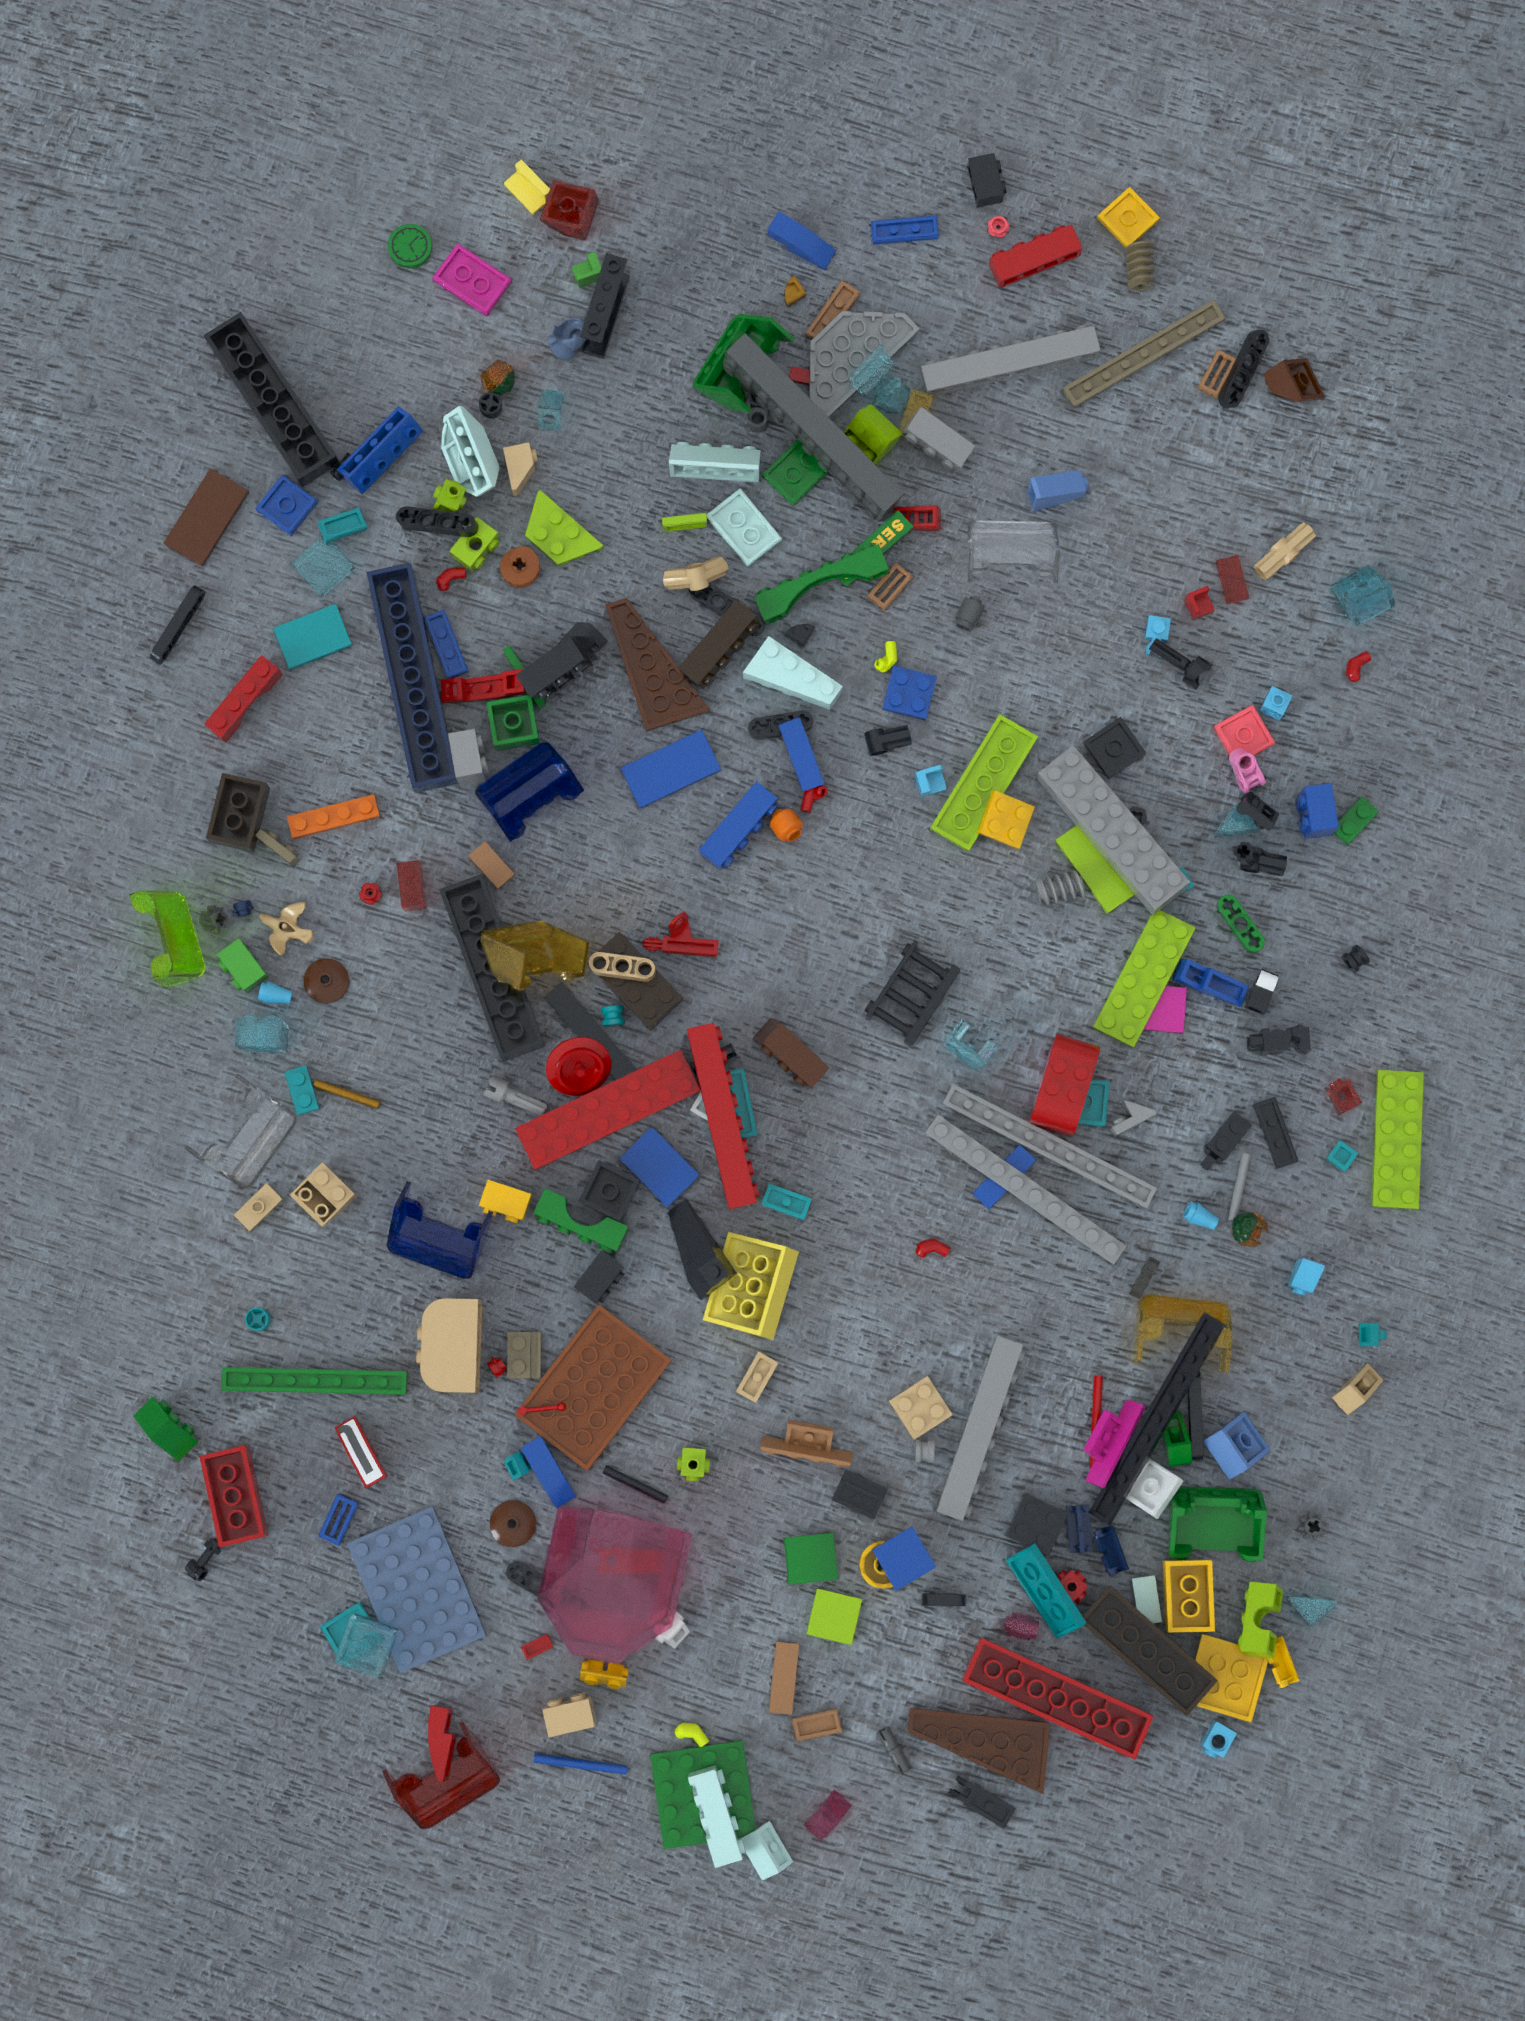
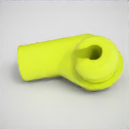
M895 641L885 642L886 655L875 661L874 666L876 670L887 672L897 662Z
M681 1723L675 1729L677 1738H693L699 1747H703L709 1742L704 1732L695 1723Z

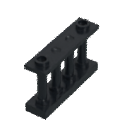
M608 253L605 254L580 334L581 338L587 339L583 347L584 354L602 359L605 358L630 279V275L624 273L628 261L626 258Z
M914 940L912 945L907 943L901 953L904 957L876 1001L871 1000L864 1010L867 1013L866 1020L869 1021L874 1014L904 1033L903 1036L906 1037L904 1044L909 1047L913 1046L961 970L954 964L950 969L947 967L944 969L915 950L918 946L916 940ZM909 958L939 975V979L942 980L940 986L932 988L904 970L903 968ZM900 977L928 995L927 998L930 1001L927 1006L924 1007L922 1005L920 1007L893 990L891 986L896 978ZM884 997L891 998L916 1014L915 1017L918 1020L915 1025L909 1024L908 1026L878 1007Z

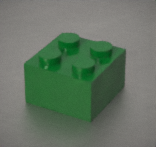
M529 695L486 702L493 745L496 751L540 744L533 699Z

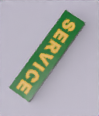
M898 510L851 553H859L863 547L869 544H874V546L879 544L884 555L914 527ZM852 578L840 579L847 588L856 580Z

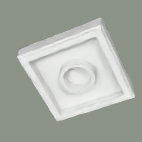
M1149 1458L1126 1499L1158 1519L1183 1483V1480Z

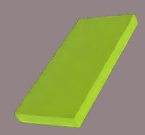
M1077 825L1055 840L1079 875L1081 874L1084 883L1106 914L1135 896Z

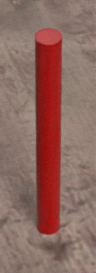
M1094 1376L1091 1434L1101 1417L1103 1376ZM1091 1456L1089 1469H1091L1093 1463L1095 1462V1459H1093Z

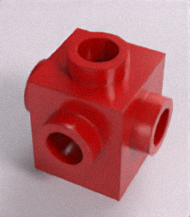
M1070 1569L1067 1572L1062 1570L1057 1575L1072 1601L1078 1603L1087 1594L1085 1590L1088 1587L1084 1582L1087 1579L1078 1570L1075 1572ZM1070 1582H1073L1076 1585L1074 1591H1069L1067 1589V1585Z

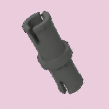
M890 1726L879 1730L876 1734L886 1749V1756L891 1758L898 1774L902 1775L912 1769L902 1751V1744H898Z

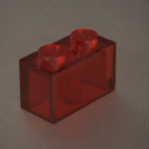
M420 861L396 863L402 909L405 912L427 909L422 864Z

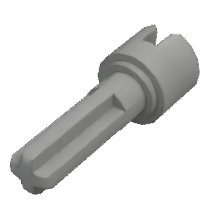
M494 1075L491 1076L489 1085L495 1087L496 1090L487 1087L483 1096L499 1103L504 1100L539 1116L545 1114L547 1109L546 1103L510 1088L509 1082Z

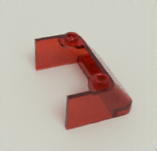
M463 1721L459 1725L465 1737L461 1738L456 1745L459 1755L452 1759L448 1781H438L434 1770L421 1779L415 1774L407 1773L397 1780L387 1769L382 1771L395 1801L421 1829L435 1826L494 1789L500 1782V1777L479 1740Z

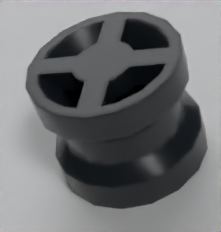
M487 392L480 397L479 407L482 415L488 419L497 418L502 412L499 396L495 393Z
M1357 944L1352 947L1351 952L1344 953L1341 956L1346 966L1353 973L1358 972L1360 966L1367 965L1370 962L1367 954Z

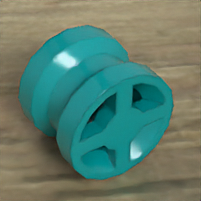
M622 1005L601 1008V1013L604 1015L603 1027H615L625 1024V1019L622 1018Z

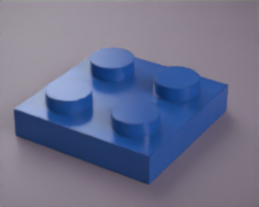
M893 665L882 710L926 721L937 676Z

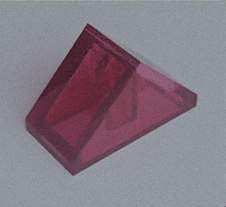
M834 1789L803 1825L821 1841L838 1825L852 1805Z

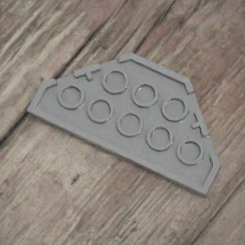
M842 311L810 341L809 398L830 417L901 349L920 328L905 313H855Z

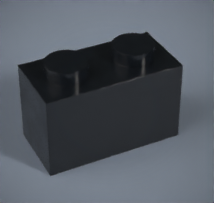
M994 153L968 158L967 169L976 207L1002 203L1004 194L1007 191L1005 181H1001L999 176L1002 173L1000 161L995 159Z
M601 1250L575 1284L574 1288L595 1304H598L599 1301L603 1303L611 1293L608 1290L613 1283L617 1285L625 1275L622 1272L624 1267Z

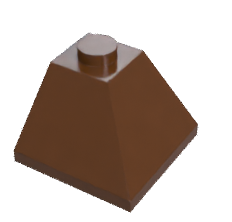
M1307 358L1283 360L1263 373L1266 385L1273 394L1297 402L1325 398Z

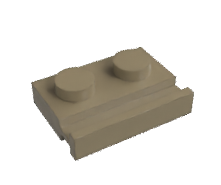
M508 1332V1379H541L542 1332Z

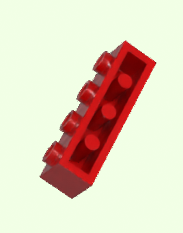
M1065 225L1055 228L1052 233L1047 235L1042 233L1035 236L1030 242H1019L1010 250L995 252L990 257L989 267L1000 289L1081 256L1082 246L1073 226L1065 227Z

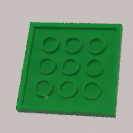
M743 1740L650 1754L664 1849L707 1843L706 1831L702 1827L699 1815L700 1810L696 1806L693 1797V1786H690L688 1775L691 1772L714 1765L717 1766V1770L722 1769L726 1783L722 1784L724 1793H729L732 1806L728 1808L730 1815L735 1816L739 1829L735 1830L737 1838H742L756 1830Z

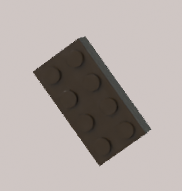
M620 932L598 951L645 958ZM602 958L594 962L596 969H602L606 965V961ZM620 962L616 966V970L619 972H625L629 968L627 962ZM642 965L639 968V973L641 975H648L652 968L649 965ZM657 970L655 977L648 982L596 975L649 1031L657 1026L683 1001V997Z

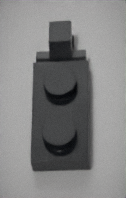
M1233 1111L1207 1144L1204 1150L1207 1157L1200 1165L1206 1170L1210 1169L1215 1161L1220 1165L1240 1142L1252 1124Z

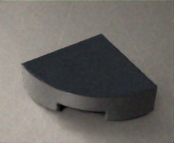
M801 624L791 627L785 633V637L804 647L815 626Z

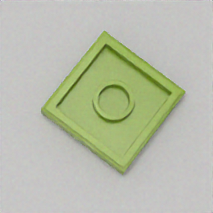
M817 1588L806 1634L852 1645L862 1599Z

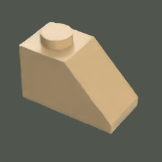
M529 442L503 448L513 496L519 495L535 471L534 463L538 462L536 450L531 449Z
M1367 1363L1337 1391L1332 1399L1349 1415L1367 1401L1383 1382V1379Z

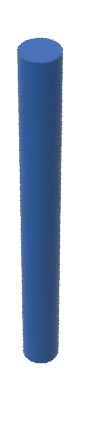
M537 1753L534 1755V1763L627 1774L628 1765Z

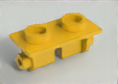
M1283 1636L1278 1637L1274 1659L1268 1658L1269 1664H1273L1274 1668H1272L1276 1679V1685L1279 1684L1280 1688H1284L1291 1683L1300 1681Z
M590 1659L582 1662L581 1670L584 1671H580V1680L584 1681L585 1684L597 1685L599 1683L605 1684L612 1689L626 1688L627 1678L624 1677H628L629 1668H624L625 1665L608 1663L607 1671H604V1662Z

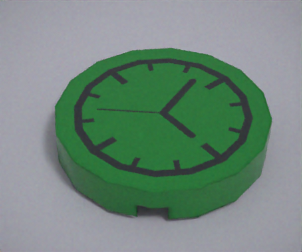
M416 224L399 226L388 239L390 256L401 267L411 269L420 267L430 257L432 249L430 236L424 228Z

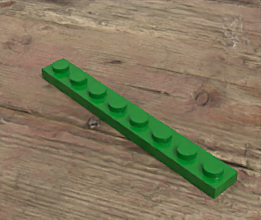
M222 1367L221 1391L407 1395L408 1372Z

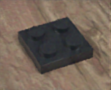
M1121 717L1083 742L1108 780L1146 755L1145 750Z

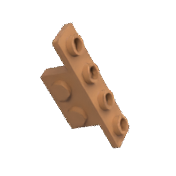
M788 1420L785 1440L762 1436L760 1450L768 1454H783L794 1459L805 1458L816 1463H833L838 1467L851 1466L853 1452L831 1448L834 1427Z

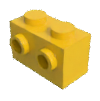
M487 1180L479 1206L484 1208L483 1213L495 1217L497 1213L505 1215L504 1220L517 1224L518 1220H525L533 1195Z

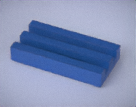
M338 1493L318 1537L340 1546L359 1502ZM341 1500L344 1502L328 1536L325 1533ZM350 1504L352 1505V1507L338 1535V1538L335 1539V1533L340 1525V1522L344 1516V1513L348 1505Z

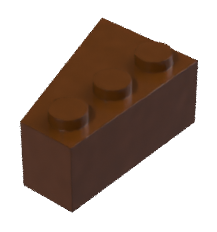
M769 1019L752 1038L761 1046L760 1049L768 1057L772 1056L778 1061L776 1064L785 1072L789 1070L794 1075L793 1080L801 1087L806 1085L812 1088L830 1068L781 1022Z

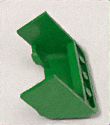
M739 314L727 326L694 379L693 386L700 393L730 410L749 413L751 408L744 403L745 393L741 390L740 381L735 376H730L723 368L724 365L722 363L726 351L745 333L766 355L776 352L780 341L794 342L795 338L772 317Z

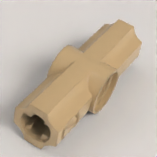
M1303 522L1287 537L1281 538L1270 549V552L1254 565L1253 568L1257 575L1267 581L1280 568L1291 563L1300 554V551L1315 539L1314 530Z

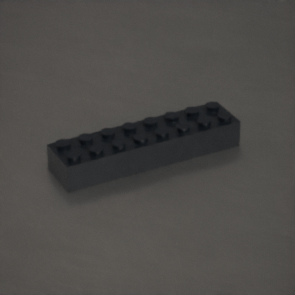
M242 312L203 335L209 347L302 487L339 463L337 456Z
M480 874L439 889L502 1062L546 1047L483 875Z

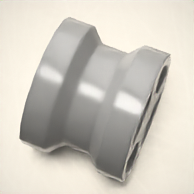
M915 1440V1463H920L922 1460L934 1463V1440H928L927 1442Z

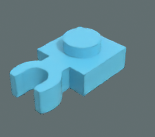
M1148 616L1145 639H1149L1151 642L1147 645L1146 655L1150 654L1151 650L1149 648L1156 638L1162 642L1168 641L1171 618Z

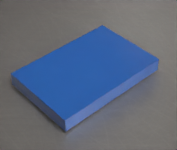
M653 1127L619 1158L667 1208L700 1176Z

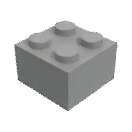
M475 729L448 733L455 776L459 785L465 786L486 782L489 768L485 756L482 757V753H485V746L481 734L477 735Z

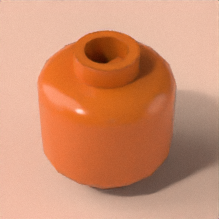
M778 809L772 814L770 829L779 840L793 842L801 836L803 822L792 809Z

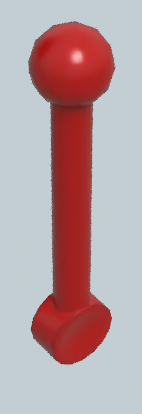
M560 1402L558 1405L531 1408L520 1406L518 1413L525 1415L528 1412L558 1409L559 1411H564L566 1405Z

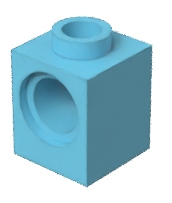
M1272 686L1259 712L1280 721L1293 695Z
M1213 1719L1200 1745L1205 1747L1203 1752L1215 1759L1218 1755L1224 1758L1237 1733ZM1217 1734L1222 1735V1745L1213 1747L1211 1742L1213 1736Z

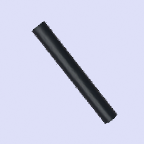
M607 1465L602 1474L665 1504L668 1495Z

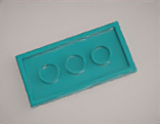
M1035 1543L1006 1559L1009 1567L1056 1639L1086 1624L1083 1616Z

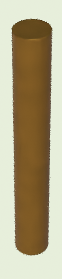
M318 1079L314 1082L313 1087L375 1109H378L381 1101Z

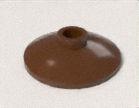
M325 958L315 961L308 967L304 975V988L307 994L319 1003L328 1004L338 1001L344 996L349 986L347 970L340 962L333 959ZM324 976L329 977V982L326 984L321 982Z
M517 1500L501 1503L495 1508L490 1518V1530L493 1537L499 1543L508 1547H517L525 1544L531 1539L536 1529V1518L532 1509L527 1504ZM510 1519L516 1521L517 1525L515 1528L508 1526Z

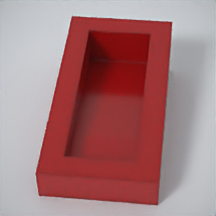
M792 366L789 378L793 382L809 386V370Z
M545 1634L520 1648L526 1660H529L552 1648L553 1645L548 1635Z

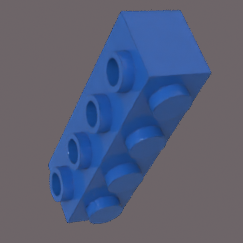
M398 406L337 470L350 486L363 494L408 446L423 432V429L411 414Z
M756 781L700 847L699 854L718 870H721L723 867L728 868L735 859L733 857L738 849L742 851L748 844L749 840L747 838L751 833L756 834L764 824L761 821L767 815L770 817L778 808L776 805L778 798Z

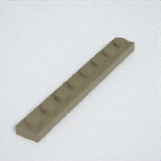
M1212 300L1063 387L1062 391L1074 409L1222 323L1226 317L1215 300Z

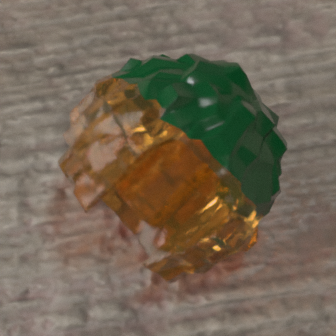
M498 359L487 367L485 372L481 373L483 389L491 393L503 395L506 392H510L515 384V372L512 365H509L506 361Z
M1241 1213L1233 1219L1232 1235L1241 1246L1256 1247L1257 1245H1262V1243L1252 1238L1258 1239L1261 1236V1230L1268 1232L1267 1228L1269 1226L1258 1213Z

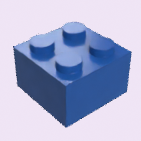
M1332 783L1305 786L1298 794V798L1295 799L1296 810L1301 813V820H1299L1300 833H1304V839L1332 836L1339 828Z

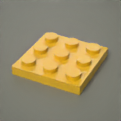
M1201 1633L1194 1659L1218 1681L1197 1706L1252 1722L1268 1658L1246 1656L1240 1651L1238 1644Z

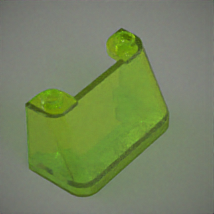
M142 890L129 894L134 909L139 913L152 914L159 929L165 954L155 957L151 963L154 981L163 988H167L200 977L204 973L205 964L185 897L177 891Z

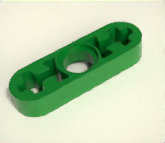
M1223 895L1217 902L1219 914L1247 952H1259L1265 944L1263 935L1233 895ZM1223 900L1233 903L1231 909L1234 913L1236 910L1240 912L1234 915L1231 920L1228 917L1232 914L1230 910L1222 908L1224 905ZM1235 919H1245L1247 927L1244 930H1238L1234 925ZM1250 928L1253 930V932H1250L1249 935L1253 939H1259V942L1257 943V948L1255 946H1249L1248 943L1250 942V938L1247 935L1244 938L1241 936L1242 934H1245Z

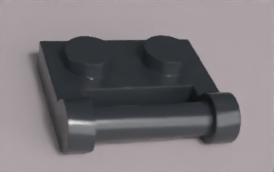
M1252 792L1244 793L1237 805V812L1241 815H1249L1254 819L1253 823L1262 830L1265 828L1270 831L1279 816L1277 811Z

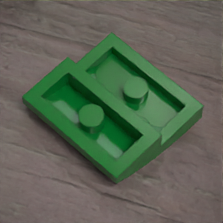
M833 1533L784 1538L788 1585L838 1580Z

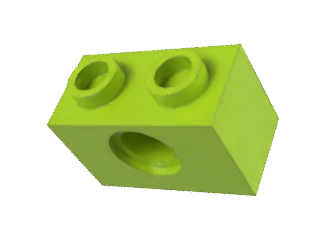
M478 517L475 518L479 525L477 533L472 537H460L449 551L453 559L472 573L476 568L480 569L486 561L485 556L489 551L493 552L500 543L498 532ZM474 542L482 543L481 548L478 550L471 549V545Z

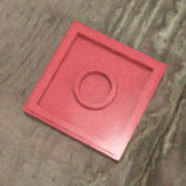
M1254 705L1213 727L1229 756L1233 750L1242 748L1255 756L1275 745V741ZM1246 756L1240 759L1239 764L1246 760Z

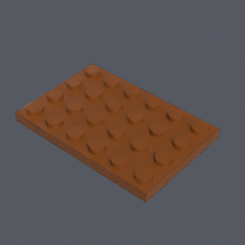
M598 1304L521 1405L531 1408L558 1405V1403L563 1402L566 1405V1409L564 1411L557 1409L528 1412L525 1415H520L517 1410L514 1415L588 1471L672 1360Z

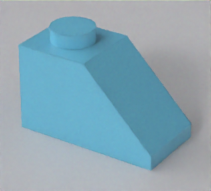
M1305 1258L1296 1260L1288 1287L1293 1288V1293L1305 1296L1306 1293H1313L1325 1265Z

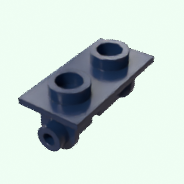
M1089 1504L1065 1506L1066 1513H1068L1066 1518L1070 1553L1093 1551Z
M1114 1525L1095 1530L1093 1539L1096 1541L1099 1552H1103L1104 1556L1101 1558L1106 1569L1105 1572L1112 1576L1118 1574V1572L1129 1570Z

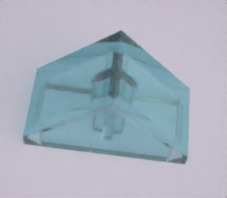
M1236 804L1214 832V837L1260 832L1261 829L1253 823L1254 819L1249 815L1239 814Z
M1287 1596L1286 1599L1310 1627H1313L1337 1606V1601L1332 1599Z

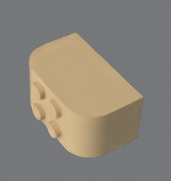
M444 1298L432 1302L425 1309L422 1316V1326H418L417 1340L421 1341V1350H417L416 1361L417 1364H420L423 1381L431 1389L446 1393H480L481 1300Z

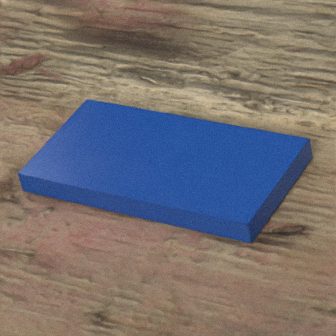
M699 730L621 767V771L639 808L642 809L720 772L721 768L703 731Z

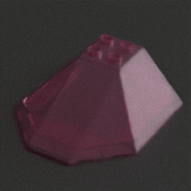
M558 1507L537 1600L570 1653L575 1656L618 1664L625 1657L651 1642L659 1634L670 1629L673 1626L692 1534L638 1517L593 1508Z

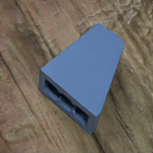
M1076 470L1030 478L1027 493L1033 512L1083 498L1089 486L1086 476H1082L1081 471Z

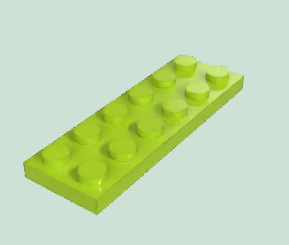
M999 714L930 827V830L969 852L979 836L977 831L992 790L1003 794L1006 792L1038 736Z
M1161 910L1154 916L1151 914L1093 1029L1134 1049L1196 927Z
M1376 1071L1371 1207L1419 1209L1424 1072Z

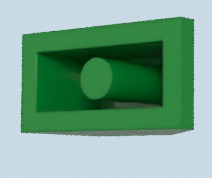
M1181 1411L1175 1412L1162 1435L1169 1467L1192 1463L1191 1442Z

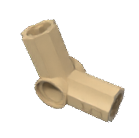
M717 556L706 562L694 563L685 568L667 569L664 571L663 583L668 590L689 588L691 591L701 590L708 587L709 582L725 576L727 570H729L728 564L722 557Z

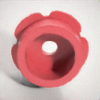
M996 216L988 222V232L991 236L1001 238L1009 231V223L1002 216Z

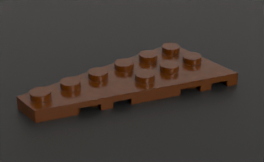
M624 598L605 604L646 732L710 712L709 707L685 678L682 671L644 623L629 600Z

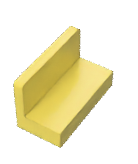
M521 159L515 164L516 172L504 182V185L534 215L552 199V192Z

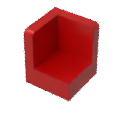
M1208 586L1188 593L1184 600L1193 621L1215 611L1208 596L1210 590Z

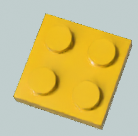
M1129 187L1097 216V219L1126 248L1150 230L1159 221L1160 217Z
M992 790L977 833L1013 848L1020 849L1035 806Z

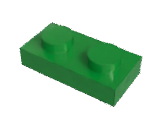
M1362 796L1338 822L1339 828L1334 834L1348 845L1379 811Z

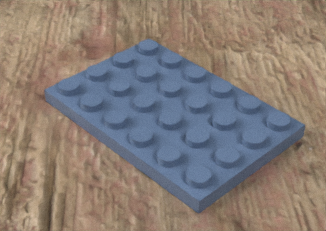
M434 1506L347 1543L400 1673L487 1636Z

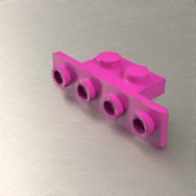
M1126 1400L1118 1417L1110 1411H1103L1083 1451L1095 1459L1086 1477L1088 1483L1101 1488L1106 1486L1145 1410V1406L1131 1400Z

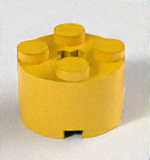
M876 1541L869 1544L863 1550L859 1559V1569L864 1580L871 1586L880 1589L890 1588L893 1585L883 1568L877 1569L878 1559L872 1549L886 1541Z

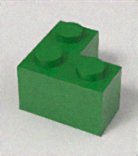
M152 1396L133 1417L150 1440L179 1462L198 1443V1440L193 1435L195 1430L186 1422L181 1424V1419L171 1411L172 1407L165 1400L158 1401Z

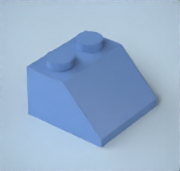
M1242 1412L1203 1440L1209 1452L1214 1456L1229 1480L1249 1469L1270 1451L1245 1412Z

